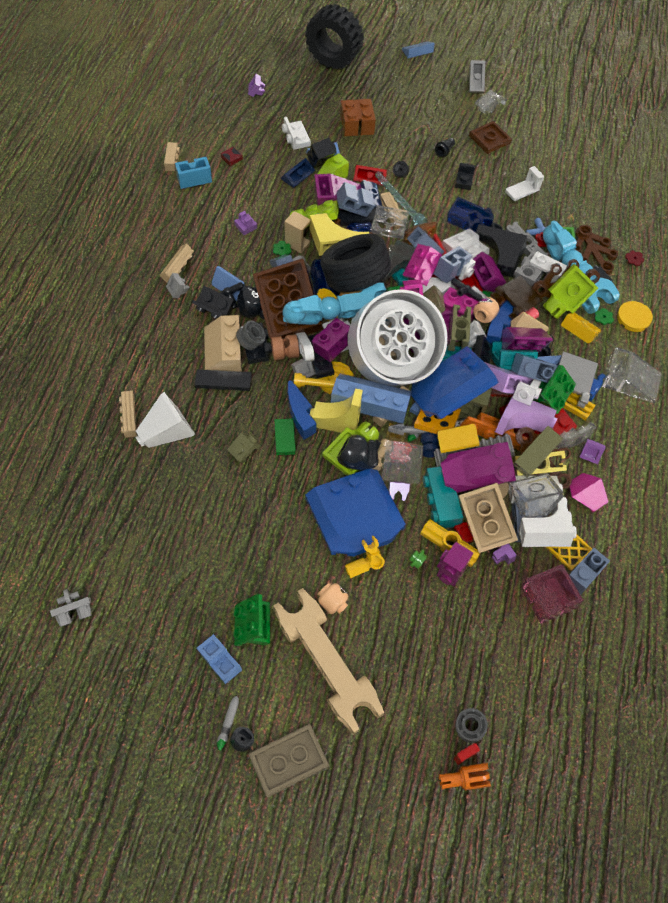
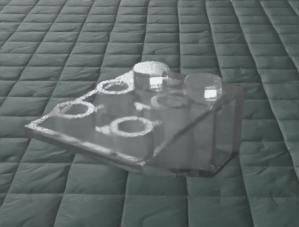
M615 347L608 360L602 387L656 403L662 373L634 352Z

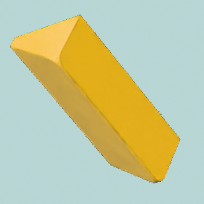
M575 312L567 314L561 323L562 327L588 344L601 332V329Z
M475 424L437 432L441 453L480 446Z

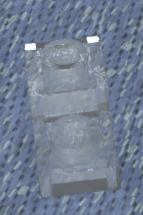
M590 422L586 427L582 425L578 430L572 428L568 432L564 431L560 435L563 440L556 448H571L584 442L592 436L596 426Z

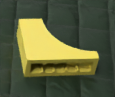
M327 213L310 215L309 229L319 256L323 255L329 247L341 240L355 235L369 234V232L344 229L335 224L328 217Z
M355 388L351 397L340 402L324 403L316 401L315 408H312L309 414L317 423L316 428L340 433L346 427L351 430L357 429L363 390Z

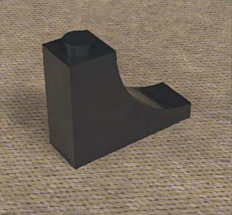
M479 224L477 228L479 240L491 246L496 252L499 259L497 267L502 276L514 277V272L527 246V235Z

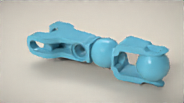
M554 220L551 222V225L544 229L543 239L553 259L561 261V263L567 266L571 259H576L580 265L579 269L584 274L587 270L593 269L586 260L583 261L582 254L575 250L576 239L566 229H563L559 223ZM596 275L591 276L590 280H594ZM600 277L599 281L595 283L598 289L581 305L587 313L592 314L598 310L600 302L597 297L602 298L608 304L618 301L620 294L612 281Z
M376 283L359 293L337 296L336 299L334 297H325L321 300L318 295H313L298 301H290L283 308V321L290 324H318L322 321V318L328 320L335 319L337 316L338 318H353L364 305L385 293L386 287L384 283Z

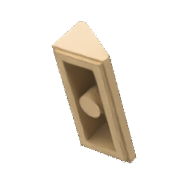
M525 312L511 320V327L542 328L545 332L549 329L548 326Z

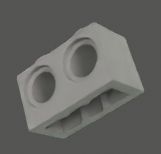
M533 251L528 257H524L521 263L522 266L517 267L513 275L515 278L522 276L531 287L545 273L529 264L535 254Z

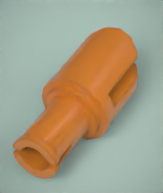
M488 763L462 766L458 769V772L439 774L441 790L459 786L464 790L491 787V782L488 781L490 778L489 772L484 771L489 769Z

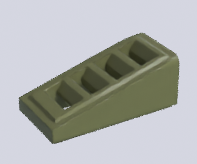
M435 285L423 293V296L429 299L440 313L446 310L443 293Z

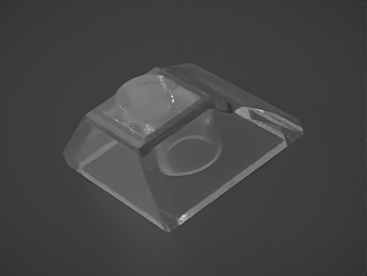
M386 440L382 480L420 484L423 446Z
M548 473L510 482L511 490L522 518H545L564 497V492Z

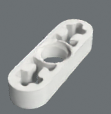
M296 333L299 352L304 361L314 360L313 346L306 333Z

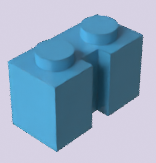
M207 157L194 159L192 163H188V161L175 163L177 179L181 189L212 182L211 168Z

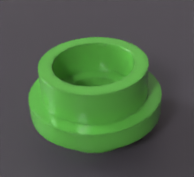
M421 549L419 552L415 550L409 558L411 567L414 566L418 569L427 558L424 550Z

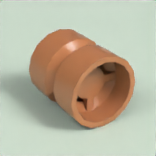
M296 334L286 335L285 338L281 336L271 337L274 361L284 360L286 356L289 359L299 357V345Z

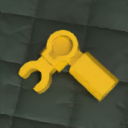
M371 536L372 543L370 545H367L365 540L361 542L366 550V558L363 557L344 565L349 578L367 572L370 568L377 570L383 567L385 560L378 548V540L374 536Z

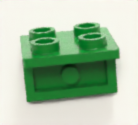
M563 365L557 367L548 383L541 381L539 386L542 389L538 400L535 398L533 400L557 410L556 414L564 407L566 400L576 386V383Z
M256 594L236 604L234 609V645L241 646L245 643H253L266 646L270 644V602L262 601V594Z

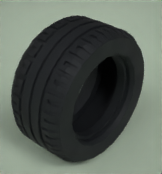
M360 234L341 240L329 247L323 253L320 261L328 286L334 291L341 293L355 292L375 285L387 276L392 265L384 239L376 234Z

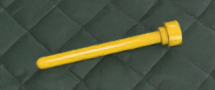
M295 373L294 384L297 388L305 387V385L333 388L335 381L306 378L302 373Z

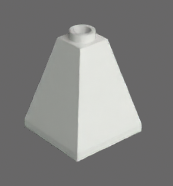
M165 392L159 396L136 430L138 434L136 436L137 441L141 446L146 445L148 448L195 435L179 408Z

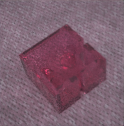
M563 564L527 578L521 586L529 604L534 603L532 609L540 624L557 618L559 614L561 616L576 610L584 601Z

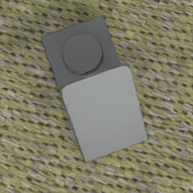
M470 61L467 77L469 93H484L485 61Z

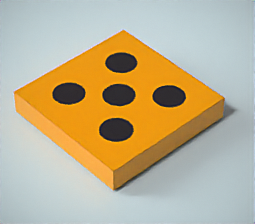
M461 409L453 411L442 419H438L436 415L428 417L420 410L414 428L437 434L440 430L455 428Z

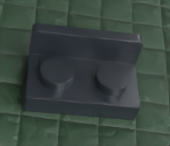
M203 286L197 301H192L193 304L197 305L195 309L203 313L207 310L211 312L210 316L215 319L220 316H229L236 302L206 286Z
M267 328L263 329L266 338L262 344L258 345L254 350L245 349L248 364L269 361V353H272L270 342L267 343L266 341L268 339Z
M484 334L477 335L474 353L483 362L490 364L492 346Z

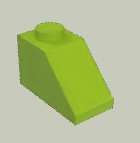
M338 153L326 160L318 174H333L347 178L349 162Z

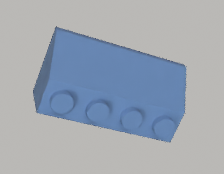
M341 373L336 378L331 393V403L344 401L353 395L355 388L363 390L360 413L404 423L412 391Z

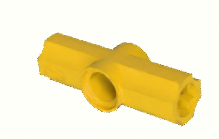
M431 519L427 521L420 535L439 546L443 553L446 549L450 551L452 548L446 541L457 542L473 552L468 564L469 567L474 565L481 554L476 548L463 541L457 532L448 531Z

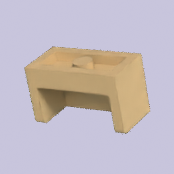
M294 211L285 220L286 244L289 243L295 251L302 253L310 244V240L303 237V230L310 224V219Z

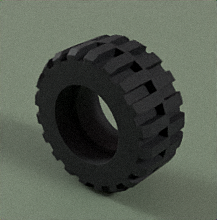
M330 4L322 7L310 19L305 31V37H307L306 44L309 45L310 53L312 52L313 57L318 59L320 64H325V67L328 68L333 67V69L344 68L346 65H349L361 51L364 34L361 33L363 29L359 25L358 18H355L351 11H347V8H341L340 5L335 4L333 6ZM326 28L332 29L340 36L343 46L335 44L329 38Z

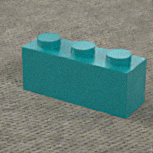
M441 467L427 468L426 474L423 476V485L428 489L427 502L428 505L432 506V521L443 528H451L461 524L463 514L457 492L445 486Z

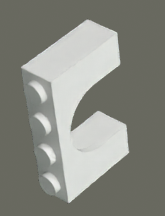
M515 476L516 481L509 482L508 493L511 503L514 502L515 498L539 499V505L544 506L553 514L545 518L521 519L518 532L522 547H571L573 538H576L577 531L576 527L572 524V515L567 509V499L563 496L562 484H559L557 476H529L528 478L525 476Z

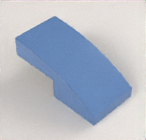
M214 634L197 647L198 652L224 684L228 683L242 671L241 666L227 652V649Z

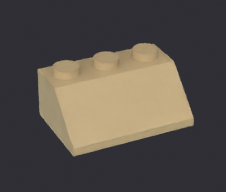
M239 315L220 316L204 327L205 370L242 372L241 344L236 336V332L240 328Z

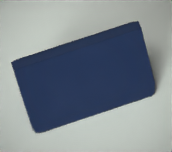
M305 158L281 177V180L294 188L316 170Z

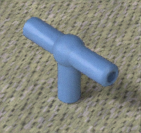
M540 218L534 220L537 228L526 230V233L528 232L531 236H534L544 231L546 227L543 226Z

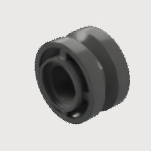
M255 321L246 322L236 332L238 342L247 350H254L266 338L263 328Z
M468 708L460 712L455 723L458 736L468 743L480 741L488 728L485 715L474 708ZM468 720L475 721L477 730H467L465 722Z

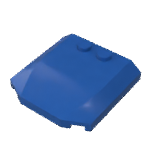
M466 346L441 362L437 369L427 378L412 383L411 396L426 416L436 415L438 419H442L499 382L489 366Z
M376 469L363 470L314 487L305 495L331 555H336V553L347 554V556L353 557L366 552L361 544L362 540H365L367 545H370L372 543L371 536H374L378 540L379 548L391 543L396 535L405 529L406 524Z

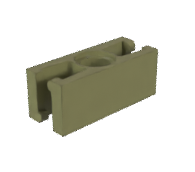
M453 305L449 322L448 351H455L456 340L462 341L461 350L469 345L471 307L466 306L464 315L458 317L457 311L460 310V305Z
M547 426L514 462L513 466L528 478L563 438L551 427Z

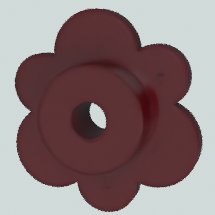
M632 250L625 255L629 264L640 266L644 262L641 252Z

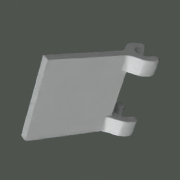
M563 351L559 365L565 367L576 383L573 393L580 395L577 406L585 408V404L589 402L590 390L598 363Z

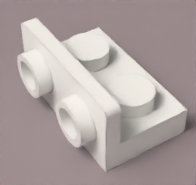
M284 117L282 131L286 133L287 142L291 144L292 149L311 146V141L302 121L289 123L288 118Z

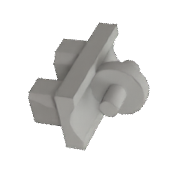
M67 588L63 590L64 596L57 598L58 604L66 602L67 605L50 611L51 616L55 617L59 626L62 627L72 623L69 611L76 609L80 620L92 616L90 607L92 601L90 597H86L73 602V599L80 597L77 591L70 594Z

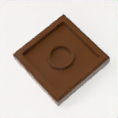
M494 121L469 132V137L486 154L500 149L512 141V138Z

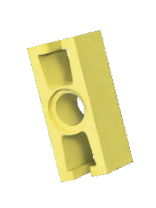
M565 451L551 452L543 461V467L541 469L537 468L532 474L566 471L567 467L563 463H559V467L551 468L549 457L558 456L561 459L565 458ZM520 456L512 457L513 464ZM517 469L514 470L515 476L523 475Z

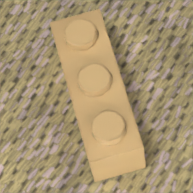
M167 143L164 160L165 171H175L176 169L175 163L179 160L178 153H180L178 143Z

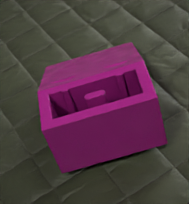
M314 174L316 205H321L328 200H337L336 193L344 182L355 185L356 190L361 189V185L333 174Z
M506 327L502 331V350H537L539 353L553 341V338L542 328Z

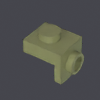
M241 432L227 450L239 462L243 463L254 449L259 450L261 446L257 443L259 440L253 434Z

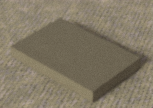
M310 724L249 753L267 798L329 767Z

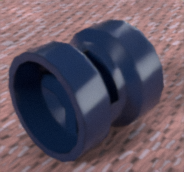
M430 432L421 435V444H423L421 446V455L427 458L435 457L434 451L436 449L440 450L438 435Z

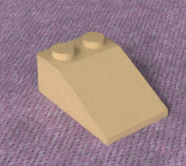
M498 483L459 495L458 499L479 553L518 541Z

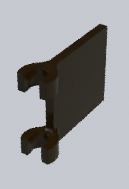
M522 276L513 279L503 286L496 287V291L490 295L494 300L504 295L514 306V312L509 315L512 320L544 301Z

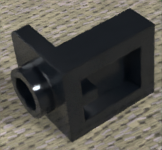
M459 164L455 188L471 190L475 165Z

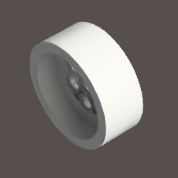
M409 290L388 291L368 302L356 313L348 332L349 353L358 371L370 381L393 387L412 384L427 378L440 365L447 348V329L440 311L429 299ZM403 317L408 318L409 325L404 324ZM386 319L391 321V328L386 326ZM415 331L419 332L420 340L415 338ZM397 334L402 335V343L397 340ZM380 336L385 339V345L379 343ZM409 348L414 351V357L408 354ZM391 351H394L396 353V360H393L391 358Z

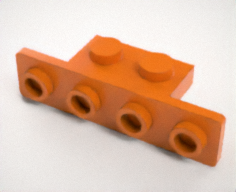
M482 412L477 416V419L469 416L460 424V426L475 424L477 434L485 439H489V437L495 439L500 435L495 432L500 419ZM514 429L507 430L503 435H500L501 437L505 434L510 435L513 448L520 451L521 445L516 441V433H513ZM522 436L523 440L528 439L527 437Z

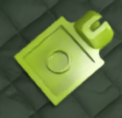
M328 200L318 206L316 204L311 205L305 211L298 209L295 212L309 219L310 215L327 213L328 217L334 220L338 217L339 207L337 200Z
M573 264L548 289L551 292V297L543 306L556 319L566 311H570L573 314L598 287Z
M362 422L355 430L346 427L323 451L322 456L346 476L357 473L359 470L348 469L338 462L337 456L350 435H360L368 442L369 440H377L379 432L374 426L369 430L368 427L371 425L369 422Z

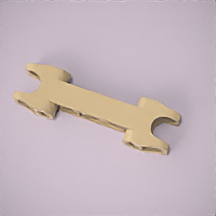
M302 588L297 591L303 606L299 612L295 614L288 613L279 603L273 605V610L287 640L292 643L299 638L335 694L327 699L330 708L337 719L354 735L359 732L358 724L353 717V710L355 708L365 706L377 718L384 715V710L379 702L376 690L367 677L363 676L355 680L320 626L327 621L323 610L317 601Z

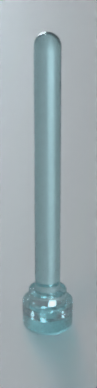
M380 172L375 173V177L411 215L413 224L416 227L427 223V218L423 214L417 213Z

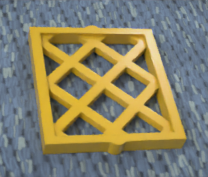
M577 534L576 538H573V541L577 543V547H546L570 571L592 550ZM561 549H567L568 555H561ZM570 550H577V556H571ZM580 550L587 551V554L581 556ZM571 559H578L575 565H571Z

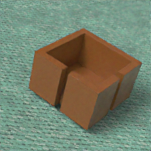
M371 99L341 100L340 118L344 136H358L359 121H361V135H374L376 119Z

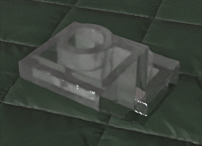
M489 90L476 100L474 104L479 106V111L492 113L496 105L499 103L505 105L508 99L497 92Z

